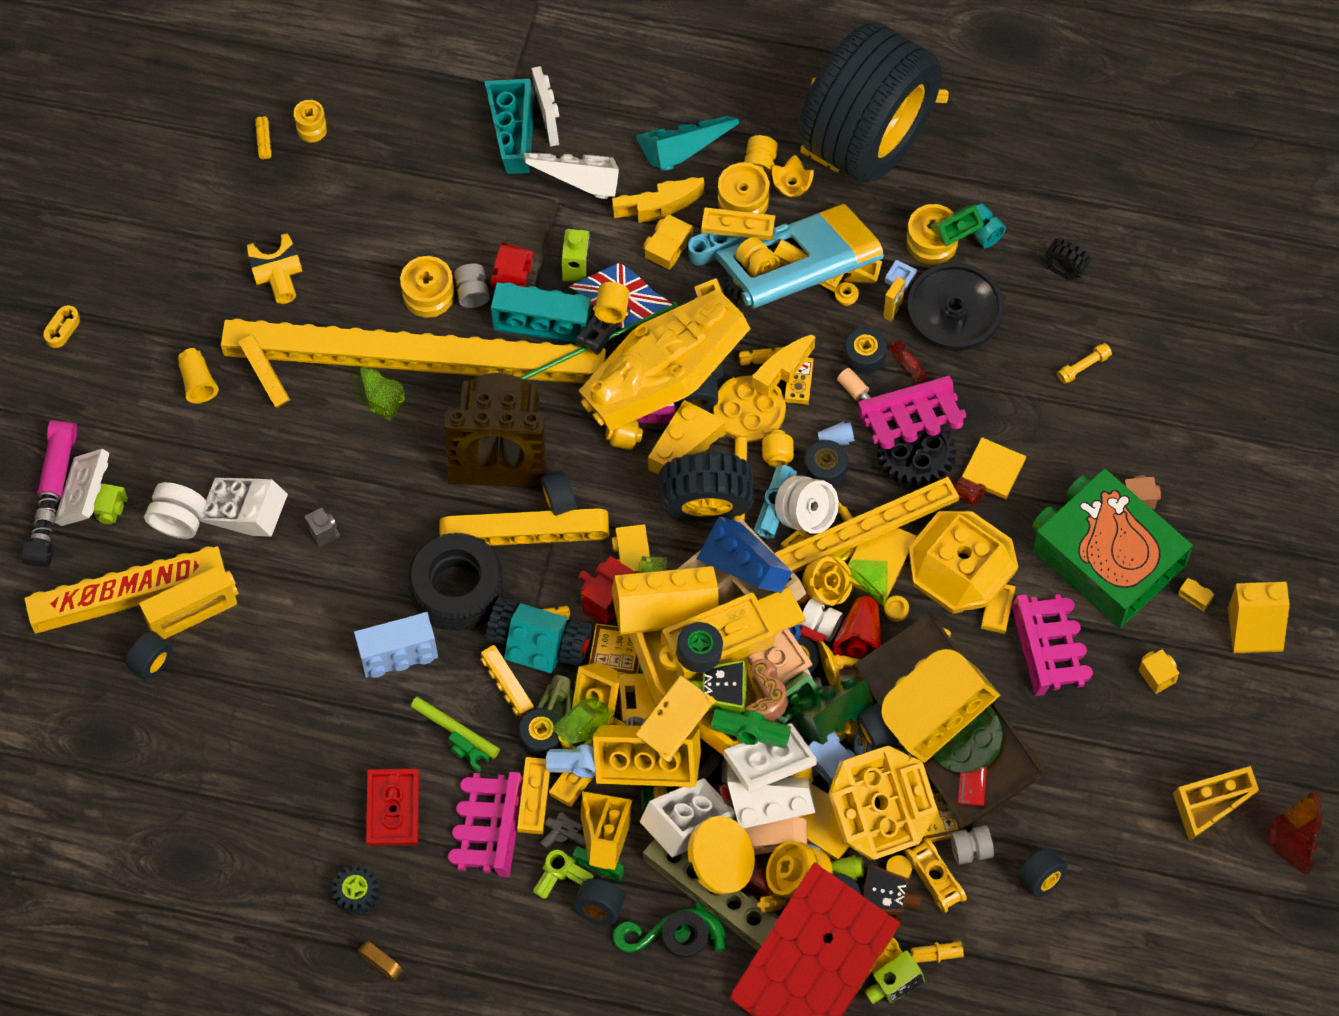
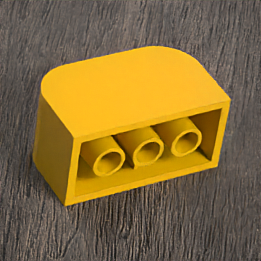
M948 649L940 650L931 654L927 659L919 661L909 675L901 677L896 682L895 687L886 695L883 701L882 717L885 724L906 750L925 763L993 703L1000 694L982 672L961 654Z

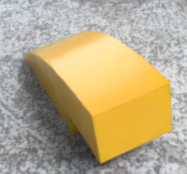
M809 335L798 339L771 356L753 375L752 388L769 397L780 380L789 384L814 350L815 336Z

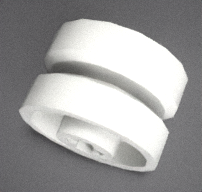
M793 476L780 486L776 495L775 510L778 519L783 525L807 533H821L827 530L834 522L838 513L839 501L837 492L826 481L812 479L807 476Z
M166 482L159 483L152 495L153 503H150L146 510L145 521L151 527L166 535L183 539L193 538L200 524L198 519L203 516L206 509V500L200 494L185 486Z

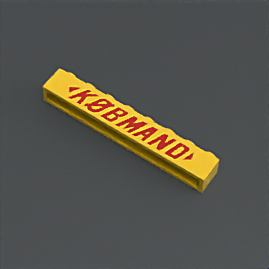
M204 547L198 552L191 554L182 553L175 558L156 560L152 564L142 567L133 566L127 571L107 573L97 579H84L78 584L71 586L62 585L52 591L35 592L25 598L32 629L36 634L140 606L139 603L216 566L222 565L224 569L219 547Z

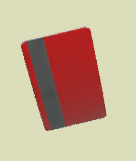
M719 786L723 803L734 808L730 790L724 786Z

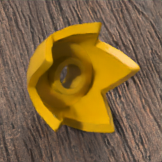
M796 155L791 157L784 167L777 165L772 167L774 186L784 196L797 197L808 190L813 180L814 170H805ZM789 182H795L796 184L790 185Z

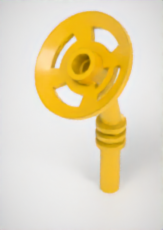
M823 641L818 643L824 672L830 685L833 686L839 682V670L843 669L844 666L853 668L852 665L860 659L844 655L840 656L839 654L834 655Z

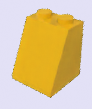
M1287 582L1236 584L1228 606L1233 653L1283 652L1289 612Z

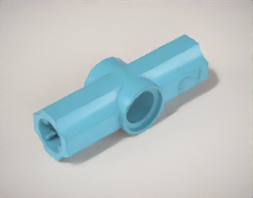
M782 465L776 467L770 487L765 493V500L754 528V532L760 537L766 539L775 537L780 520L776 514L775 504H772L770 501L776 500L780 486L787 479L797 475V472L789 466Z

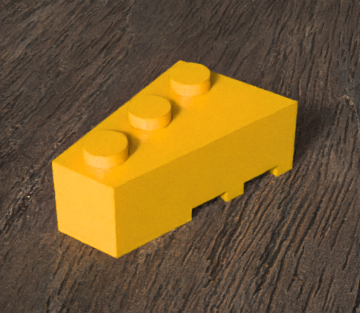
M684 400L648 456L649 470L659 475L661 468L666 462H671L672 459L680 458L682 455H694L702 451L705 452L719 437L722 438L726 435L727 421Z
M1251 766L1181 786L1174 791L1173 795L1189 842L1259 791Z
M582 791L581 822L590 866L615 870L630 827L632 800Z

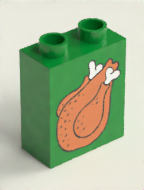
M1103 469L1093 480L1086 475L1080 476L1068 489L1065 496L1070 501L1062 509L1057 511L1053 506H1049L1040 513L1032 524V528L1037 532L1033 552L1121 629L1187 566L1193 545L1110 472Z

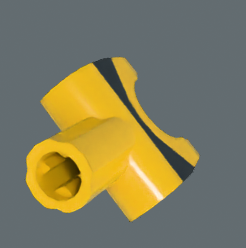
M287 233L281 235V247L274 254L267 255L261 253L257 247L255 248L254 243L247 245L249 261L256 285L270 282L275 300L281 304L289 303L296 298V292L290 275L302 272L295 246Z

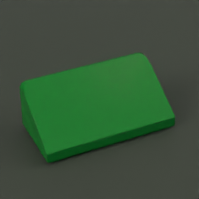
M967 205L931 224L932 230L944 246H948L984 227L976 205Z

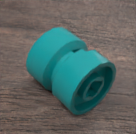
M979 204L976 207L984 227L974 231L971 235H975V239L984 248H989L1004 235L1006 226L997 217H993V213L984 204Z

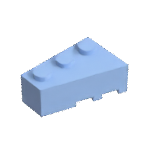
M834 732L826 736L828 742L824 745L810 739L806 742L817 758L816 765L812 767L813 775L816 777L820 774L829 784V789L839 761L856 756L855 753L845 749L839 743L840 739Z

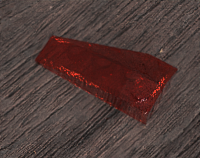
M1319 790L1312 791L1277 817L1272 827L1268 830L1270 844L1274 843L1275 853L1304 875L1309 874L1314 865V857L1310 856L1311 851H1316V834H1319L1322 809Z

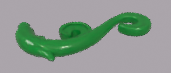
M696 903V909L679 910L698 914L707 925L710 939L714 941L715 951L722 952L725 950V931L720 921L714 915L705 910L699 903ZM676 912L663 918L643 939L635 944L626 943L624 937L628 932H634L640 937L642 935L640 927L630 921L620 923L613 932L615 946L625 953H632L642 949L662 933L665 921ZM681 925V929L675 931V938L682 944L689 941L691 937L690 928L687 925Z

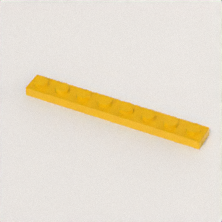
M946 477L775 552V554L793 573L805 569L813 560L825 556H835L959 501V495L950 479Z

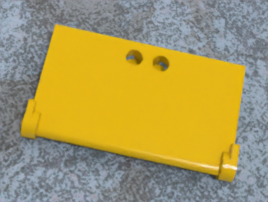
M680 675L635 734L659 752V755L665 761L670 762L673 759L672 756L711 705L715 704L716 700L713 696L702 692Z

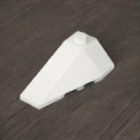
M524 153L523 155L526 164L586 192L595 194L594 196L597 198L607 199L608 196L615 197L619 168L612 157L583 155V159H579L571 154H564L559 159L553 154Z

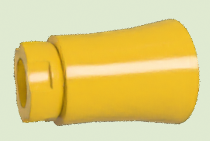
M189 348L179 354V368L183 377L187 401L202 403L214 398L219 388L213 380L201 352L195 348Z

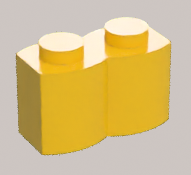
M668 214L664 220L660 219L655 228L656 233L646 239L643 249H645L646 259L670 270L693 235V226Z

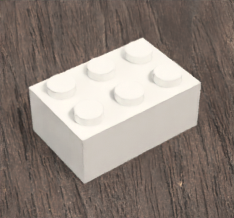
M703 778L697 781L696 787H682L649 801L640 823L669 855L674 857L688 851L691 833L701 822L715 816L734 819L736 813L731 806L723 803L722 797Z

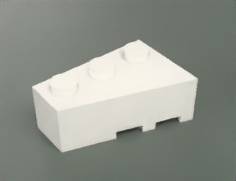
M728 772L727 782L737 821L743 829L815 813V801L809 779L785 777L748 792L734 772Z

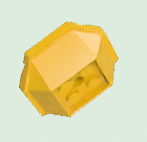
M938 511L909 546L913 586L952 614L963 612V610L989 606L1018 570L1012 539L974 512ZM966 554L969 558L961 559L958 555Z
M883 746L839 761L828 793L843 842L870 860H875L919 844L931 820L934 819L938 812L923 762L890 746ZM876 797H878L880 800L879 809H877L874 804V800Z

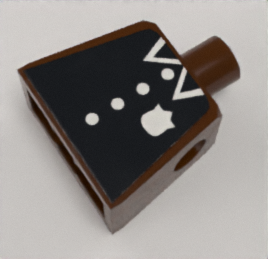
M869 865L863 897L894 919H902L904 907L919 910L922 895L907 892L908 878Z

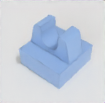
M895 260L885 277V283L892 285L895 279L899 277L905 280L904 292H906L917 274V269Z

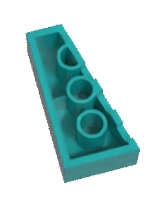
M530 79L484 81L507 174L530 173V165L525 163L523 155L524 153H531L535 93Z

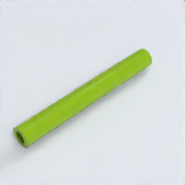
M418 696L412 701L411 707L449 732L453 733L456 731L473 743L476 749L487 753L490 758L495 759L499 754L500 748Z

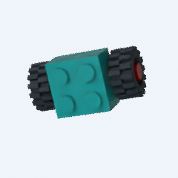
M498 597L495 606H493L490 621H488L486 638L487 640L506 645L505 660L548 673H552L559 660L576 667L582 665L592 637V624L572 619L565 635L568 617Z

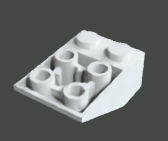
M215 478L206 499V509L199 521L251 536L272 537L288 494L272 479Z

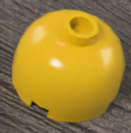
M825 556L813 560L806 567L802 576V585L807 590L810 599L821 603V605L833 606L841 604L848 598L852 589V583L849 584L851 571L847 564L839 557Z

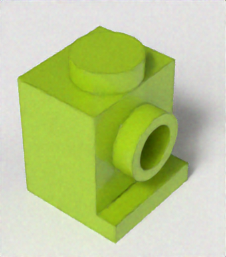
M100 483L101 489L96 496L93 512L96 520L99 522L112 524L116 522L117 516L122 514L123 502H127L128 497L124 487Z

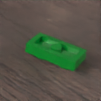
M577 846L573 853V859H575L576 864L621 882L625 873L624 866L621 865L622 863L619 860L615 870L602 869L589 865L586 847L583 849Z

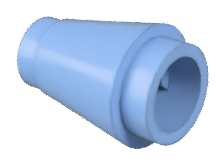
M843 421L818 432L819 441L832 440L840 445H849V442L855 441L851 422L844 423Z

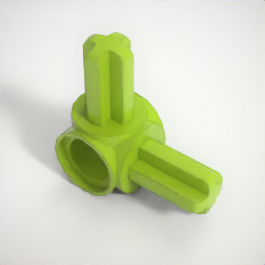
M554 850L547 855L546 863L542 868L545 872L536 885L534 893L546 899L558 879L564 880L567 877L581 885L583 881L593 879L594 876L574 864L575 859L563 851ZM556 858L565 859V864L560 869L552 868V862Z

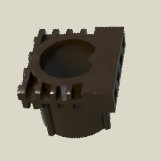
M501 373L482 375L470 382L463 381L460 409H449L445 414L444 426L448 458V484L542 488L540 478L547 475L545 418L543 413L538 412L539 396L537 384H529L519 377Z

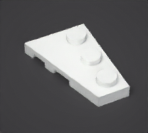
M541 66L532 68L534 88L539 107L542 111L544 126L548 132L550 147L559 145L555 119L559 117L558 107L554 103L552 89H548L550 88L548 75H543Z

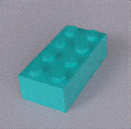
M509 282L504 284L497 283L491 305L493 330L573 344H576L579 334L592 319L591 298L581 294H563L557 290H540L533 286L521 287Z

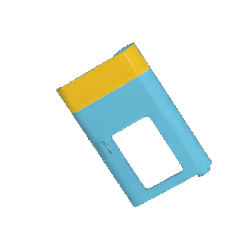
M844 203L791 224L775 227L772 241L761 240L766 246L780 242L782 239L793 238L809 257L754 278L749 277L735 260L737 249L743 242L715 252V258L744 291L742 298L745 305H750L752 309L883 259V250L878 239Z

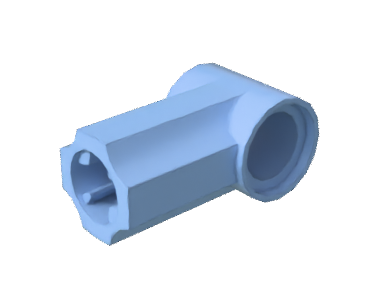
M579 745L576 749H550L546 755V768L548 772L574 773L582 778L594 777V746Z

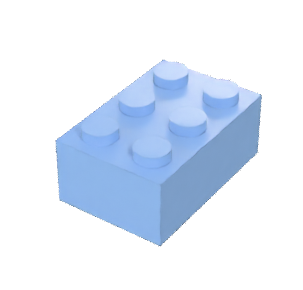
M427 612L354 632L366 678L370 676L374 678L380 677L392 670L402 671L418 663L428 664L438 658L435 637Z

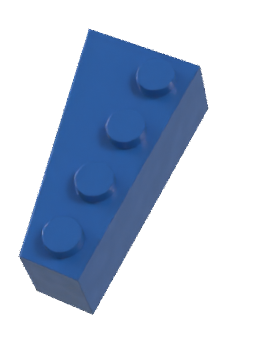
M718 517L697 557V560L749 584L778 593L783 591L792 574V571L741 522Z

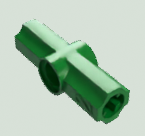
M717 707L713 715L711 730L737 736L740 742L747 745H756L758 742L785 749L789 741L791 726L765 720L762 714L755 711H746L744 714Z

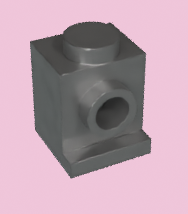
M323 508L305 516L307 528L318 547L340 537L334 518L331 514L327 515Z

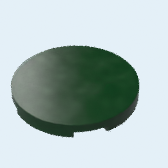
M988 706L933 754L934 759L946 769L956 773H972L987 767L997 757L1003 743V726L998 714L991 706Z

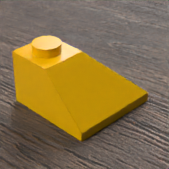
M599 662L579 666L571 714L597 726L612 725L619 688L617 670Z

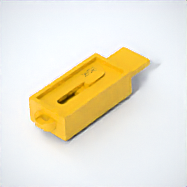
M789 587L781 593L776 592L760 600H757L754 592L663 629L660 640L663 647L660 652V663L665 667L664 669L675 671L678 677L681 675L688 681H693L703 676V672H691L684 668L676 655L678 636L682 629L691 623H708L720 632L723 639L722 655L717 664L720 665L740 661L773 647L777 633L805 622L806 618Z

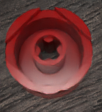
M502 242L494 265L495 276L492 275L490 288L496 289L497 283L504 284L507 282L513 283L516 286L526 287L527 275L529 276L531 272L534 251Z

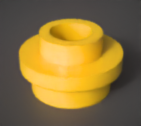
M841 283L835 289V298L841 305L849 306L858 299V289L852 283ZM848 291L851 293L849 295H845L843 292Z

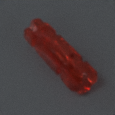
M899 340L892 344L891 351L896 357H899L898 360L906 370L912 373L911 376L914 380L920 382L925 379L927 375L926 370L919 366L920 363L908 349H905L904 343Z

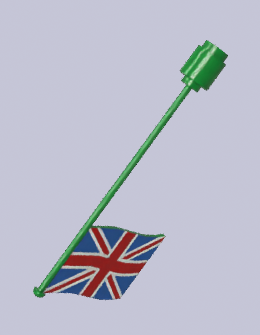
M620 263L568 287L577 294L591 298V305L593 307L596 306L598 288L601 284L617 282L628 288L629 299L627 307L630 308V314L618 326L620 330L615 331L608 340L679 307L677 302L671 303L654 292L635 272ZM579 348L519 378L523 380L530 378L589 350V348Z

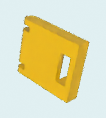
M644 673L619 674L621 721L626 723V720L630 717L647 719L658 704L651 695ZM635 689L636 709H627L625 692H633Z

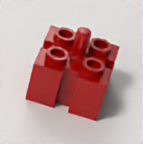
M612 556L606 562H601L595 572L597 574L596 578L584 570L578 576L584 582L581 588L583 614L604 625H610L616 618L611 592L614 577L616 575L635 574V571Z

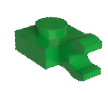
M456 731L448 738L451 752L460 759L464 757L470 761L471 767L475 772L480 773L482 771L481 767L476 764L477 760L483 759L487 763L490 761L487 753L476 749L473 743Z

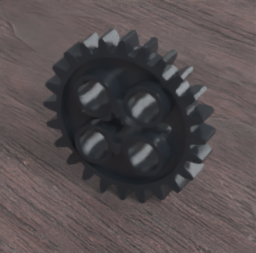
M916 416L913 417V423L915 424L919 422ZM894 423V428L889 426L890 430L898 429L896 423ZM943 424L940 425V433L935 436L928 435L925 430L918 431L917 440L914 442H906L902 436L894 438L895 444L890 449H884L878 443V464L883 465V473L889 472L890 480L895 477L898 478L897 484L907 481L906 485L909 488L913 482L919 488L920 483L924 482L928 486L930 480L937 482L939 481V476L946 478L947 471H952V464H955L956 457L955 440L950 438V431L943 432Z

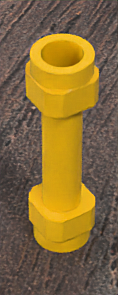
M1106 343L1098 345L1094 348L1093 353L1071 367L1066 365L1057 372L1058 378L1063 384L1073 381L1076 374L1098 360L1103 362L1112 355L1110 347Z

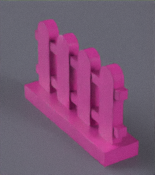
M950 376L858 402L859 417L862 424H865L866 427H872L875 434L872 436L874 444L879 443L884 449L892 448L895 444L894 438L902 436L906 442L916 441L918 431L925 430L928 435H938L941 431L940 425L948 423L951 428L959 429L963 426V418H966V412L964 409L959 410L956 404L958 396L953 392V381ZM940 406L944 415L936 417L932 408ZM917 413L921 422L914 424L910 415ZM894 419L898 429L890 430L886 421Z
M1027 594L1017 595L1011 605L1035 696L1045 695L1050 686L1053 687V690H1059L1061 688L1060 685L1076 683L1077 687H1083L1085 682L1089 681L1093 675L1092 669L1087 665L1080 666L1078 660L1085 656L1087 652L1086 646L1082 643L1073 642L1072 637L1079 633L1081 629L1080 624L1075 620L1068 621L1066 614H1070L1074 609V602L1070 598H1062L1061 594L1054 595L1052 600L1038 601L1037 597H1031L1028 601ZM1058 616L1060 622L1044 623L1042 617ZM1064 638L1066 643L1050 646L1048 640ZM1070 661L1072 667L1056 669L1054 662Z
M509 772L508 780H506L505 775H499L498 779L481 778L480 773H474L473 778L467 777L461 781V789L464 793L470 794L469 801L460 802L456 810L460 817L466 818L465 825L455 826L452 834L458 842H462L461 849H453L448 855L451 864L458 866L457 869L459 871H465L466 867L483 868L484 873H490L491 868H494L499 877L510 876L523 778L519 772ZM478 795L495 796L494 803L477 802ZM474 819L491 820L490 827L473 826ZM470 843L487 844L486 851L469 850Z

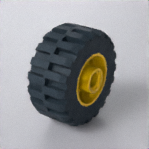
M716 452L682 455L680 458L672 459L671 462H666L659 472L660 506L664 513L671 518L696 523L697 521H717L718 517L733 519L735 516H741L748 512L754 502L752 468L746 460L740 459L736 455L730 456L727 453L716 454Z

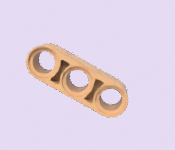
M793 817L744 828L752 842L754 855L772 853L776 847L789 840L807 845V821L804 818Z

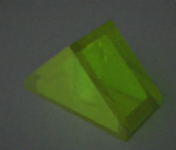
M852 560L849 563L851 576L882 606L886 604L888 561Z

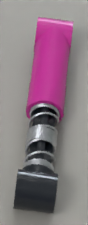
M50 420L47 432L48 444L37 493L41 500L38 502L39 509L36 510L35 529L32 531L31 539L26 540L23 546L22 561L24 565L49 567L51 564L53 546L50 543L49 532H52L50 527L54 524L55 503H58L62 498L71 449L75 445L77 438L76 422Z

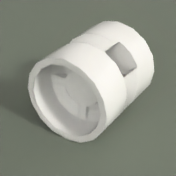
M810 599L803 610L806 621L798 625L800 629L804 625L826 635L825 640L831 642L840 626L843 613L832 608L825 610L824 605Z

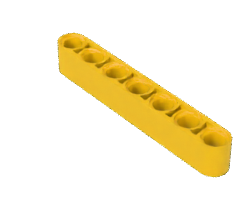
M604 509L572 510L557 516L552 511L463 515L441 518L439 528L440 536L448 533L469 534L484 540L490 546L603 540L609 537L608 511Z

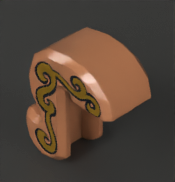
M759 659L753 663L750 671L753 674L752 680L764 698L747 706L745 711L758 712L765 717V720L774 721L787 708L785 685L778 679L776 666L773 662L767 659Z

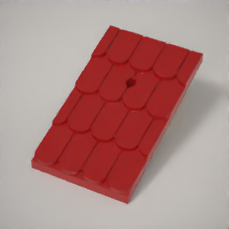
M814 862L729 998L752 1016H843L901 925L896 919ZM833 937L831 943H826L827 939Z

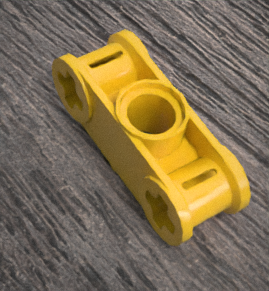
M925 838L922 844L912 850L908 848L904 851L906 858L909 859L912 867L916 870L943 913L947 912L948 908L955 903L967 900L964 890L954 879L929 838ZM937 871L941 874L942 878L938 880L932 879L929 873Z

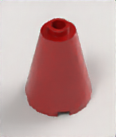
M869 596L855 599L833 641L834 655L839 654L840 656L844 655L861 660L882 645L879 606Z

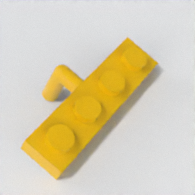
M613 717L612 725H625L624 722ZM599 726L596 727L584 745L593 746V735ZM561 733L559 735V741L563 749H576L572 745L568 734ZM563 772L549 793L551 797L572 807L593 777L582 778L574 773Z

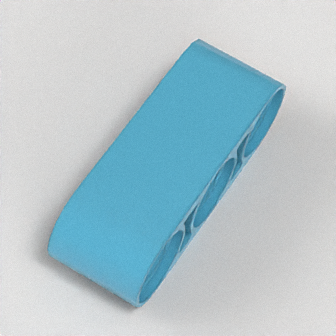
M709 233L699 234L689 241V261L697 266L705 265L717 260L715 252L744 242L748 238ZM700 249V250H703V251H702V252H696L695 250Z

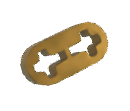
M365 941L357 951L364 960L392 981H395L403 972V969L393 959L368 941Z

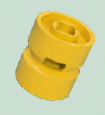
M304 100L295 107L294 119L299 137L306 142L321 140L327 132L322 105L314 100Z
M762 135L751 137L748 140L747 155L745 156L744 163H752L760 167L767 174V177L770 178L774 165L773 160L776 158L778 148L777 142L770 137Z
M757 237L746 239L737 249L736 259L745 269H748L753 277L779 268V258Z

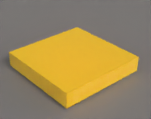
M981 438L962 476V481L1007 499L1026 460V456Z

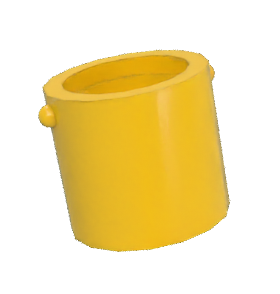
M617 282L601 284L598 288L596 306L593 307L595 316L606 323L615 324L624 321L626 316H628V288Z

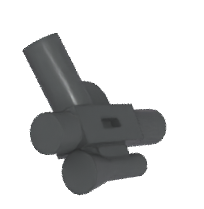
M562 811L556 820L551 817L547 819L545 826L550 828L551 832L540 842V845L545 850L555 841L565 843L567 840L586 847L584 835L577 831L582 829L581 824L570 819Z

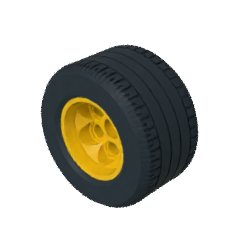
M872 22L857 27L835 48L809 90L798 124L802 145L812 154L857 181L870 182L880 179L908 151L923 128L935 104L942 81V69L938 58L930 51L882 23Z

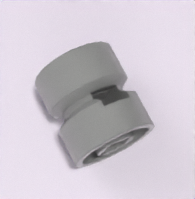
M466 264L455 270L454 276L456 287H459L457 292L460 305L466 308H475L486 304L490 298L484 267L479 264Z
M987 825L973 827L969 833L965 829L950 833L952 851L957 865L970 863L974 857L978 860L993 858V844Z

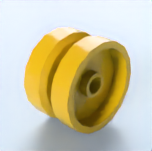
M741 162L726 168L719 177L718 182L719 208L722 210L765 214L769 203L770 182L767 174L760 167L752 163Z
M928 204L918 208L911 215L908 222L906 243L910 255L918 262L926 265H939L949 261L955 255L958 241L944 246L931 228V224L953 213L949 208L938 204Z
M423 256L410 261L403 268L400 276L404 303L409 311L417 316L428 318L436 317L448 310L452 305L455 295L452 272L444 261L432 256Z
M794 840L785 841L776 847L769 858L766 867L768 887L775 894L791 899L814 862L832 874L830 858L824 851Z

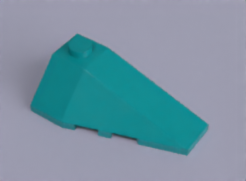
M725 116L700 121L699 126L678 125V130L665 131L664 128L636 135V138L650 165L658 167L660 170H670L674 168L673 165L682 163L739 124V119Z

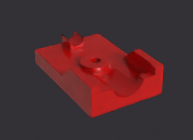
M419 769L368 770L367 846L418 845ZM395 806L397 807V810L395 812H391L390 807Z

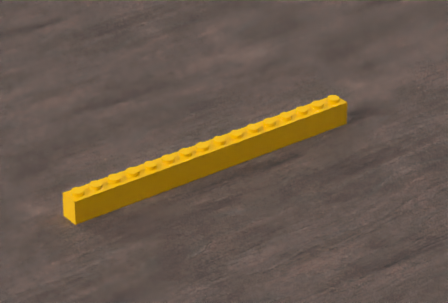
M242 319L225 320L221 341L223 355L228 357L247 358L239 341L252 334L255 336L268 360L475 376L505 373L516 377L525 375L582 348L573 344L563 346L553 345L549 342L537 344L524 340L517 342L505 341L503 339L484 340L479 337L458 338L455 335L434 336L430 333L419 335L410 334L405 331L393 333L380 329L367 331L360 328L340 329L336 326L316 327L312 324L301 326L292 325L287 322L275 324L262 320L249 322ZM589 349L527 378V380L585 384L606 361V349H603L599 355L592 353Z

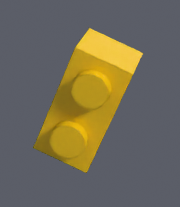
M1187 578L1180 588L1178 596L1204 612L1212 602L1214 594L1210 589L1199 585L1196 580Z

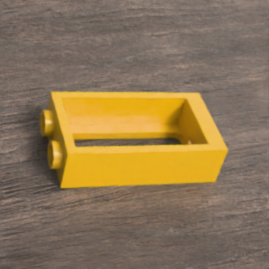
M219 565L139 604L150 631L156 632L166 639L237 605L235 595L239 593L231 572H225L222 565Z

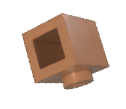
M1141 475L1133 479H1125L1124 485L1151 509H1155L1157 500L1161 499L1160 486L1155 485L1154 477Z

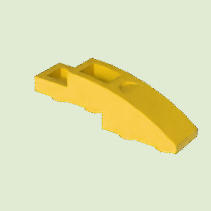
M691 177L681 181H665L657 184V192L654 193L644 192L640 195H621L617 198H612L614 218L637 215L638 223L673 214L687 207L704 194V177Z

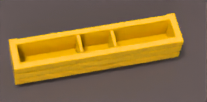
M251 334L240 340L239 344L274 406L278 408L290 401L255 336Z
M493 645L482 651V658L480 660L483 666L489 668L488 673L492 679L495 678L498 682L496 685L500 692L503 690L505 693L504 698L506 702L512 704V711L515 716L519 715L522 719L529 711L534 710V705L496 646Z

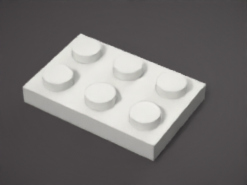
M99 449L74 457L54 522L56 524L64 526L90 518L94 511L96 496L101 489L100 483L103 473L108 466L109 452Z
M792 723L788 724V726H791V733L785 749L758 742L756 745L740 743L724 750V758L748 792L816 765L817 758Z

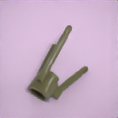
M556 675L553 677L551 684L547 686L546 692L536 709L543 708L549 696L551 699L547 707L548 710H552L555 701H564L566 698L565 733L570 736L571 707L574 691L570 689L572 681L567 677Z

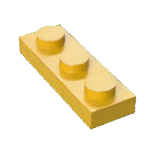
M704 208L701 233L744 238L757 237L761 240L772 241L775 216Z
M526 757L517 827L518 832L543 834L550 772L546 768V759Z

